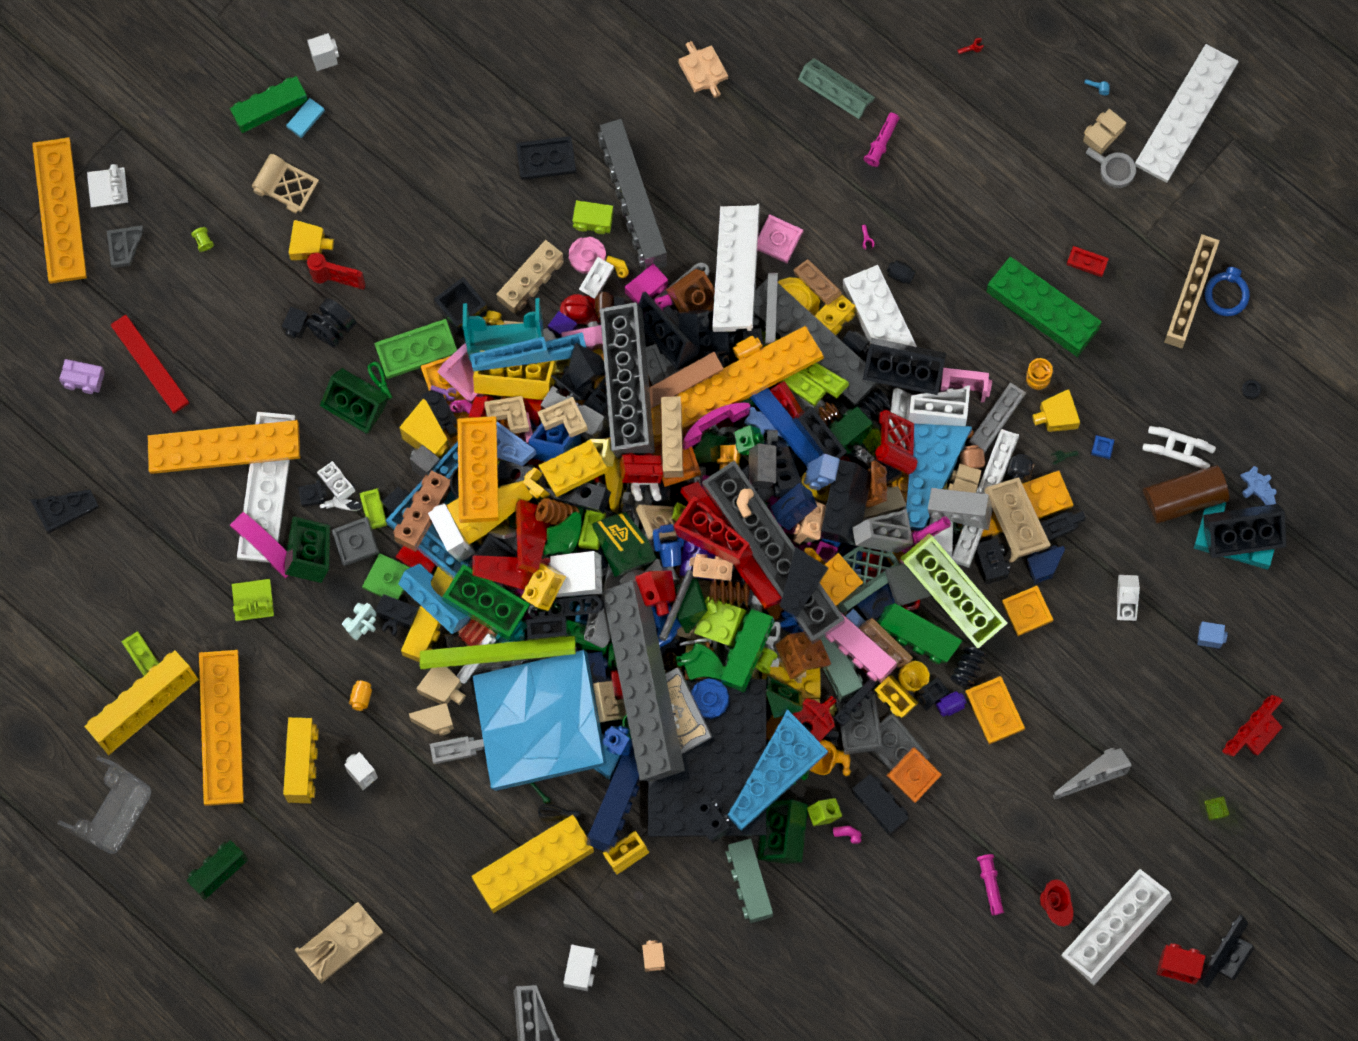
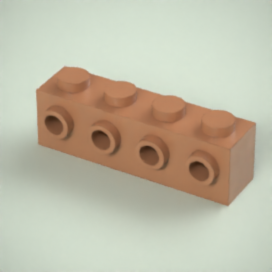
M432 470L429 475L426 474L423 478L422 488L420 491L415 492L412 498L413 504L410 508H406L402 523L397 524L393 532L396 542L415 552L432 524L428 513L433 511L434 507L443 505L451 491L450 479Z

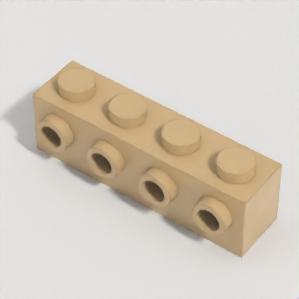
M545 240L497 293V300L514 314L518 310L521 311L526 306V301L530 296L534 297L537 294L539 286L542 283L548 282L551 273L562 266L564 262L563 253Z

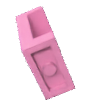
M465 343L443 363L437 372L471 403L475 397H482L484 394L474 393V371Z
M943 368L940 392H945L949 388L962 389L964 386L970 385V391L982 393L981 402L985 403L986 397L990 396L992 380H989V373Z

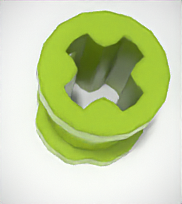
M206 227L198 228L191 233L192 237L196 239L199 252L209 250L214 246L213 241H210L207 234L208 229Z
M764 648L755 668L760 672L770 673V666L777 659L778 655L773 650Z

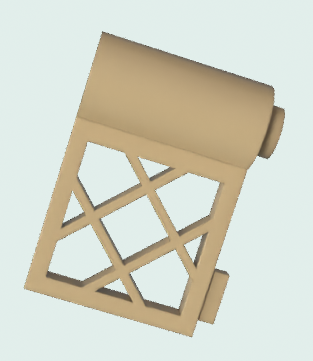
M270 154L252 184V188L255 194L262 197L263 195H268L287 205L286 209L297 213V211L302 212L319 180L286 163L280 157ZM287 169L295 173L296 179L285 180L284 174ZM307 179L313 182L310 188L302 190L300 181ZM297 182L300 191L290 193L287 185ZM285 185L286 195L279 196L274 193L277 187ZM302 195L303 201L300 206L292 202V196Z

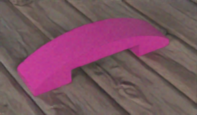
M730 404L704 415L686 434L683 442L684 450L700 442L703 431L729 417L734 423L748 415L750 404Z
M242 512L230 524V527L243 539L245 538L286 579L288 576L285 575L287 551L258 523Z

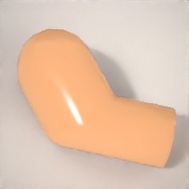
M749 488L740 491L736 502L743 518L752 515L747 504L749 499L754 496V493Z

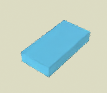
M309 98L286 126L302 138L325 110Z

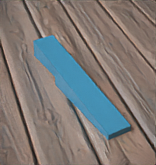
M582 332L550 341H545L543 336L470 354L473 371L570 359L575 342L585 348L587 347Z

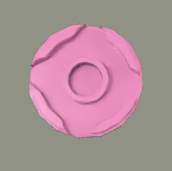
M593 237L579 238L572 243L569 249L571 266L583 274L589 273L597 257L606 261L604 245Z

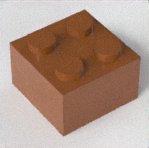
M694 269L666 290L680 313L714 309L715 288L702 270Z

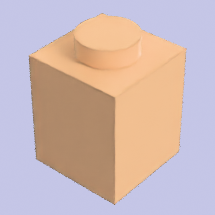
M656 940L647 941L646 945H642L645 972L665 970L662 943H658Z

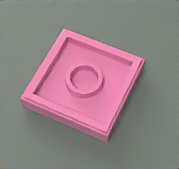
M769 215L758 236L757 250L784 263H788L803 234V229Z

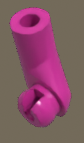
M466 399L457 400L451 403L450 410L455 413L467 412L469 414L472 404Z

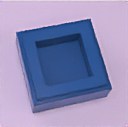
M1096 435L1091 455L1110 459L1114 440Z

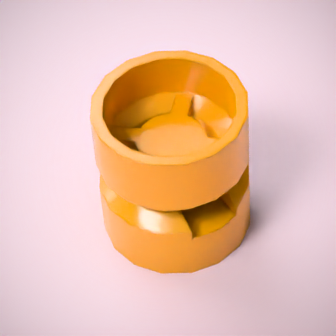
M1037 358L1029 364L1026 382L1032 389L1042 390L1049 385L1053 372L1051 363L1046 359Z

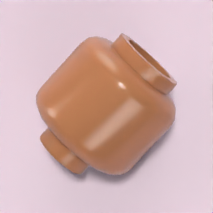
M978 445L965 446L964 450H961L959 454L960 464L978 470L985 466L984 450L979 448Z

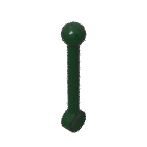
M534 782L529 783L541 796L543 803L549 804L550 798L546 797Z

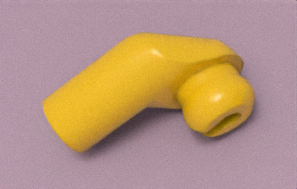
M608 255L606 262L615 267L618 277L626 278L629 270L625 261Z

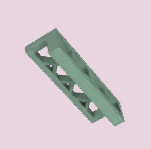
M815 58L805 64L798 78L799 81L858 119L862 117L866 107L875 98Z

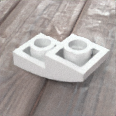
M333 461L317 472L339 502L355 492L354 487Z

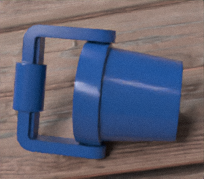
M673 524L663 525L653 530L655 551H659L662 567L681 565V547L684 546V539L677 536L676 541L660 543L659 533L673 532L675 530Z

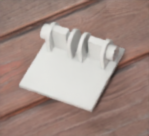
M113 164L109 170L87 172L91 208L128 203L125 168H118V165Z

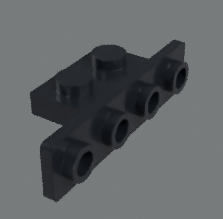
M1239 915L1233 921L1229 933L1221 940V945L1217 952L1212 954L1210 963L1202 970L1199 981L1205 988H1209L1217 973L1235 981L1255 949L1252 944L1240 939L1248 926L1244 916Z

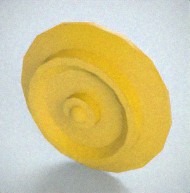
M789 277L777 282L812 315L815 316L819 312V297L799 278Z

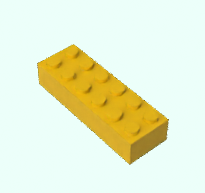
M176 651L167 654L157 666L150 668L143 678L137 679L131 688L122 692L112 704L106 705L99 715L92 717L84 727L103 750L110 755L199 679L184 659Z
M571 815L472 875V879L492 913H495L592 854L594 848L587 845V836L574 815Z

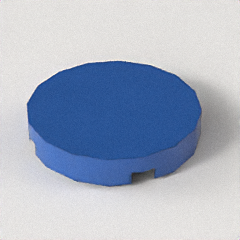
M705 679L697 683L691 691L704 718L720 716L729 705L728 690L721 682L715 679Z

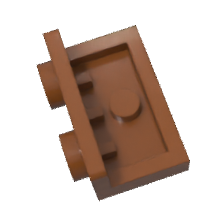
M872 461L871 469L868 470L871 472L872 478L866 502L867 508L887 501L886 467L877 461Z

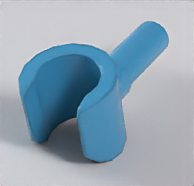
M1085 80V84L1099 88V94H1109L1110 88L1107 82L1098 83Z

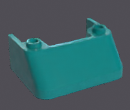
M536 298L535 312L525 314L524 323L486 326L485 319L480 316H469L467 303H464L463 330L470 362V354L478 353L480 350L487 351L543 337L540 299Z

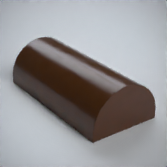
M1218 465L1143 488V493L1157 524L1229 501L1227 483Z

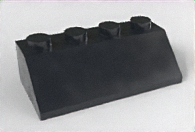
M643 292L639 306L643 311L645 334L657 345L658 349L677 370L695 363L700 350L657 301L647 292Z
M871 338L863 380L938 395L946 353Z
M844 460L839 461L836 480L830 485L820 535L821 539L856 546L853 527L863 522L872 478L871 472L856 463Z
M1278 504L1203 515L1204 534L1211 558L1286 547L1285 511Z

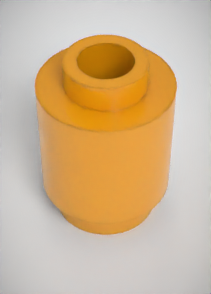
M750 336L737 343L733 350L738 360L761 351L760 348L763 346L758 337Z
M356 681V684L353 685L349 700L352 709L363 711V709L368 708L372 693L370 683Z

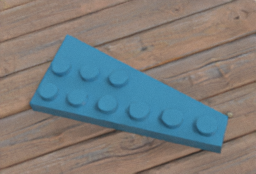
M914 423L913 456L917 458L918 463L914 472L909 474L906 503L911 530L921 531L926 527L930 519L928 504L931 488H944L956 465L957 458L965 446L966 439L972 431V427Z
M788 709L728 814V817L741 831L828 754L823 745Z

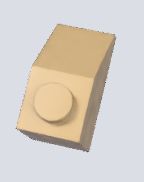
M447 703L409 714L411 722L435 735H446L451 732L450 730L454 729Z

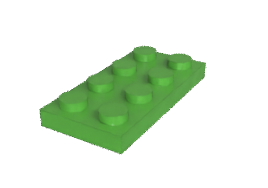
M446 319L374 343L386 379L452 356L457 351Z

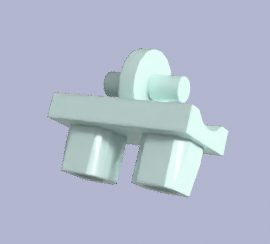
M358 603L354 607V613L357 615L354 620L348 617L342 623L346 631L356 641L362 634L365 635L368 630L371 632L376 630L372 625L376 621V612L368 603L365 605Z

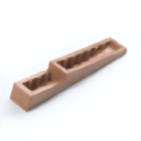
M715 352L649 388L651 409L661 404V397H674L722 372L723 367Z

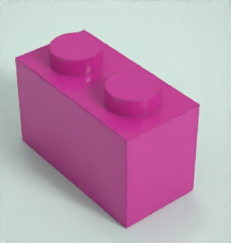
M652 264L625 286V294L634 303L637 302L639 305L643 292H647L652 298L658 294L660 295L668 288V279Z

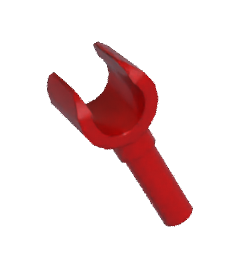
M976 38L972 45L959 49L958 54L972 50L980 52L984 45L977 46L976 44H979L982 39Z

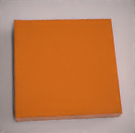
M915 747L887 774L914 803L942 775Z

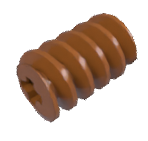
M544 498L536 508L535 517L537 521L558 525L575 511L579 513V510L574 505Z

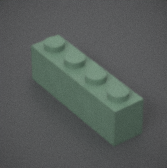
M823 637L821 641L831 661V665L822 667L841 702L854 696L863 687L864 683L861 676L855 673L852 659L842 654L838 649L839 646L834 641L830 643Z
M751 838L729 844L728 851H725L728 863L732 862L734 869L731 870L733 880L738 881L739 888L736 889L738 898L744 901L745 907H742L744 918H749V922L753 923L773 917Z

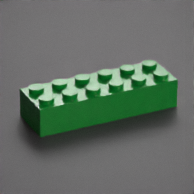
M1011 256L988 283L986 292L1076 357L1080 355L1100 329L1102 321Z

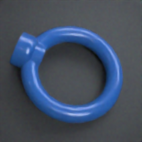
M1227 267L1226 272L1219 273L1208 281L1204 293L1205 300L1209 308L1215 313L1222 316H1233L1243 311L1247 306L1250 292L1247 283L1240 277L1241 270ZM1221 280L1237 283L1242 290L1240 303L1230 309L1218 306L1212 297V290L1216 283Z

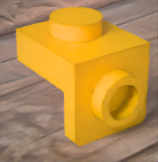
M534 467L527 472L522 483L530 488L529 493L537 499L540 496L543 499L547 498L550 493L536 483L542 476V473Z

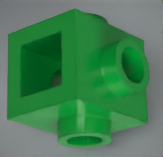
M749 425L734 432L736 449L740 454L749 457L750 449L758 443H764L761 429Z

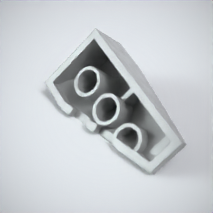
M1121 748L1105 750L1103 755L1055 791L1053 798L1055 800L1126 775L1132 765Z

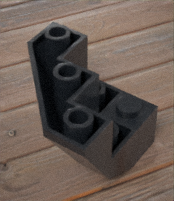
M714 309L678 313L680 329L700 350L697 356L699 360L715 352L723 368L732 364L736 356L733 347L743 341L742 331L747 329L713 332Z

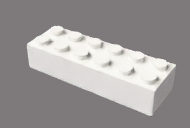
M878 265L843 279V289L849 301L855 305V314L869 341H871V338H877L917 347Z

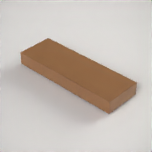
M808 259L793 270L794 274L826 305H829L842 295L841 290Z
M873 618L860 625L859 629L896 661L898 668L912 660L913 657Z

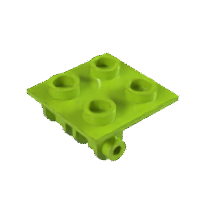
M270 579L232 584L233 611L236 621L274 616Z

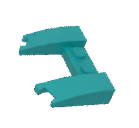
M1226 502L1205 508L1203 515L1224 512ZM1202 515L1194 549L1209 553ZM1274 549L1224 557L1268 570Z

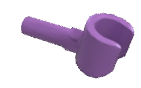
M434 385L431 386V390L442 393L448 401L455 400L454 397L448 395L450 392L456 394L454 388L446 390Z

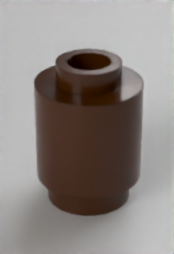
M601 292L595 297V313L599 321H601L600 309L614 306V296L610 295L609 292Z

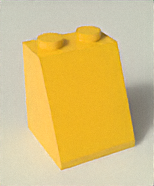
M422 399L399 427L401 436L412 447L419 449L423 445L441 460L450 450L448 440L427 401Z

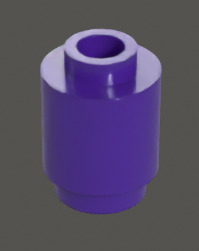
M955 691L941 698L936 703V706L942 717L946 715L949 717L965 709L964 704H966V700L962 693L958 694Z

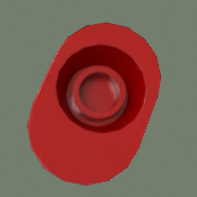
M575 294L567 297L561 303L560 312L577 324L588 325V323L593 321L600 322L595 313V299L591 296Z
M1061 880L1050 881L1040 896L1041 906L1047 911L1053 923L1062 927L1067 926L1073 919L1069 888Z

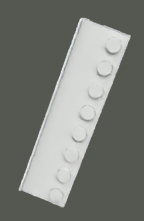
M759 204L754 206L720 207L713 332L736 331V329L751 331V328H753Z

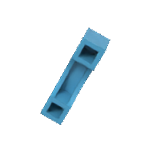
M421 564L405 570L398 585L451 634L461 630L469 623L470 617L442 601V597L431 586L433 575Z

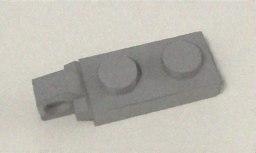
M468 736L430 744L433 764L477 755L476 751L485 749L483 739L474 741L473 737L468 738Z

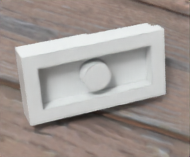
M597 257L579 290L595 299L604 287L614 266Z

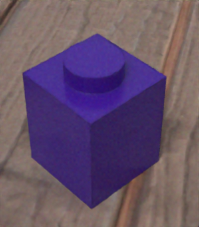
M558 311L549 323L548 329L557 338H562V332L578 330V325L575 321Z

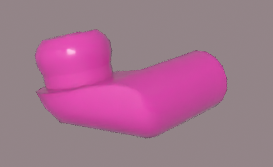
M851 826L833 828L834 837L849 836L853 844L861 842L862 834L857 829Z

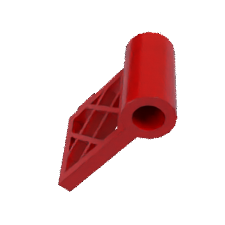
M314 253L308 257L307 265L314 282L321 284L330 280L364 290L366 284L361 271L326 262L325 257L320 253Z
M884 410L880 413L879 423L882 424L881 445L876 450V459L909 475L914 472L918 463L917 458L913 456L914 423L888 410ZM888 419L892 420L895 427H891ZM901 425L908 427L907 435ZM894 429H897L900 436L902 437L901 439L897 437L896 433L894 432ZM888 433L890 434L894 443L888 441ZM902 440L906 444L907 450L904 449L903 445L901 444Z

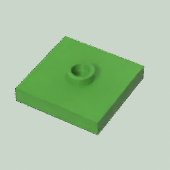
M379 553L362 588L380 597L385 594L400 600L404 589L398 583L404 571L410 567Z

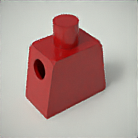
M649 571L635 576L645 606H656L658 617L668 615L667 604L674 602L676 598L672 571Z

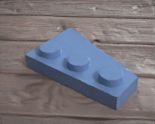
M497 422L498 458L524 466L536 455V450Z

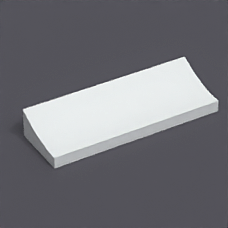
M1139 869L1065 950L1062 957L1090 983L1095 985L1172 900L1170 892Z

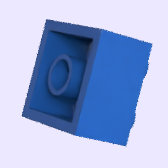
M541 423L529 438V445L536 450V455L532 459L545 462L582 444L581 434L570 438L564 423L545 430Z

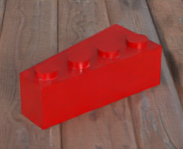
M696 496L692 497L673 526L678 537L742 569L753 554L750 544L736 531L726 525L720 517L711 512Z

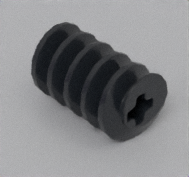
M878 389V393L873 392L872 397L868 396L866 402L861 401L860 406L856 405L854 409L858 407L873 423L872 416L878 419V412L884 411V407L890 410L891 406L886 395Z
M973 646L964 648L963 652L965 654L960 656L962 661H958V667L954 669L955 674L951 675L950 678L953 683L965 689H971L968 684H975L971 677L978 678L974 671H981L978 663H985L981 657H988L984 651Z

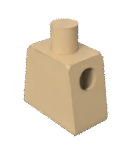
M448 667L431 668L416 688L420 695L439 704H448L450 700H453L460 705L466 695L459 691L462 685L461 681Z

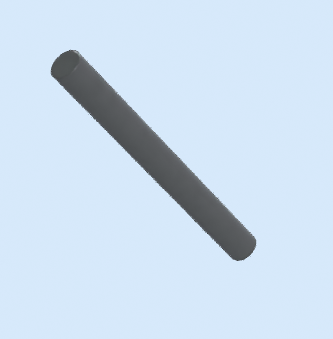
M691 570L686 572L659 636L660 640H667L692 581L693 571Z

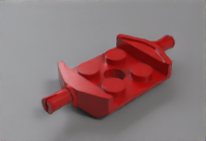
M830 696L822 704L807 698L803 701V709L800 712L793 713L794 717L801 724L807 722L811 725L810 733L819 742L835 726L829 712L831 706L837 702L836 699L832 700L833 696Z

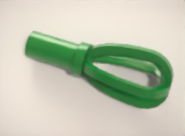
M378 362L370 363L368 365L370 377L382 392L389 395L388 400L392 399L393 397L385 382L381 365ZM372 366L378 368L382 379L381 383L373 374Z

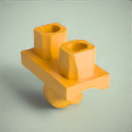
M736 444L720 446V458L717 459V463L720 464V470L734 460L739 466L741 454L736 449Z

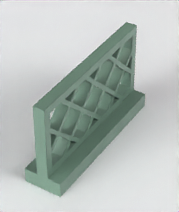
M858 546L842 557L846 562L852 563L851 568L853 571L855 564L864 566L863 575L857 574L859 578L863 579L862 587L855 589L853 593L849 594L838 604L840 606L838 609L842 614L888 583L885 571L881 573V570L901 565L892 552L885 551L883 553L884 550L877 552L871 550V548L864 549V547ZM858 551L866 553L865 562L856 560ZM870 554L879 556L878 565L869 563ZM883 557L889 558L894 565L891 567L882 566ZM868 567L877 569V576L875 578L867 576Z

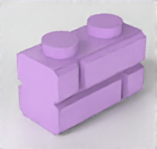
M65 359L60 382L64 385V388L69 390L79 388L87 394L99 393L104 370L101 366Z

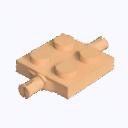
M688 42L686 47L690 54L680 58L678 63L693 91L696 93L703 89H710L714 98L720 96L721 93L716 85L728 79V74L712 45L696 50L693 42Z

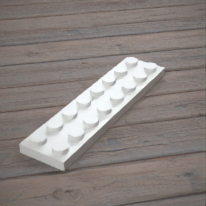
M1207 44L1204 46L1136 160V167L1166 183L1169 181L1236 68L1237 60Z
M257 412L256 424L293 421L296 417L295 415ZM290 460L252 463L249 467L243 512L279 543ZM240 536L237 553L238 560L269 562L245 538L243 539Z

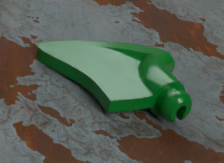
M575 511L562 523L547 528L548 542L544 546L543 554L560 552L566 555L572 553L581 531L580 513Z
M695 643L691 651L676 657L677 666H685L690 681L704 677L721 680L720 672L723 665L709 648Z

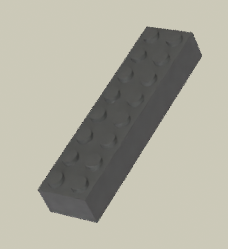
M619 119L600 125V132H598L599 146L601 151L603 150L604 161L606 166L609 167L611 182L615 184V193L617 199L621 202L620 207L623 217L626 216V226L629 234H632V244L634 250H637L640 267L644 266L645 270L652 264L657 268L667 266V252L622 120Z
M768 278L755 290L754 318H760V322L765 328ZM777 283L775 337L779 340L806 326L824 356V359L817 363L849 382V386L839 396L854 409L879 383L863 380L866 363Z
M637 302L600 309L612 452L618 459L627 453H634L636 455L654 453L643 311Z

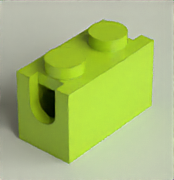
M576 200L572 221L573 228L582 232L591 230L597 234L610 233L614 213L613 206Z

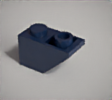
M1058 546L1048 548L1047 552L1041 554L1040 552H1035L1029 555L1026 565L1034 584L1053 578L1064 554V546L1059 548Z

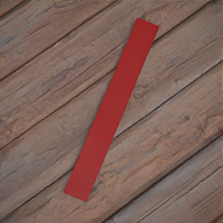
M699 482L682 487L681 493L688 503L693 496H696L702 504L706 505L711 512L720 517L730 527ZM752 556L743 569L734 565L765 609L781 603L782 597Z

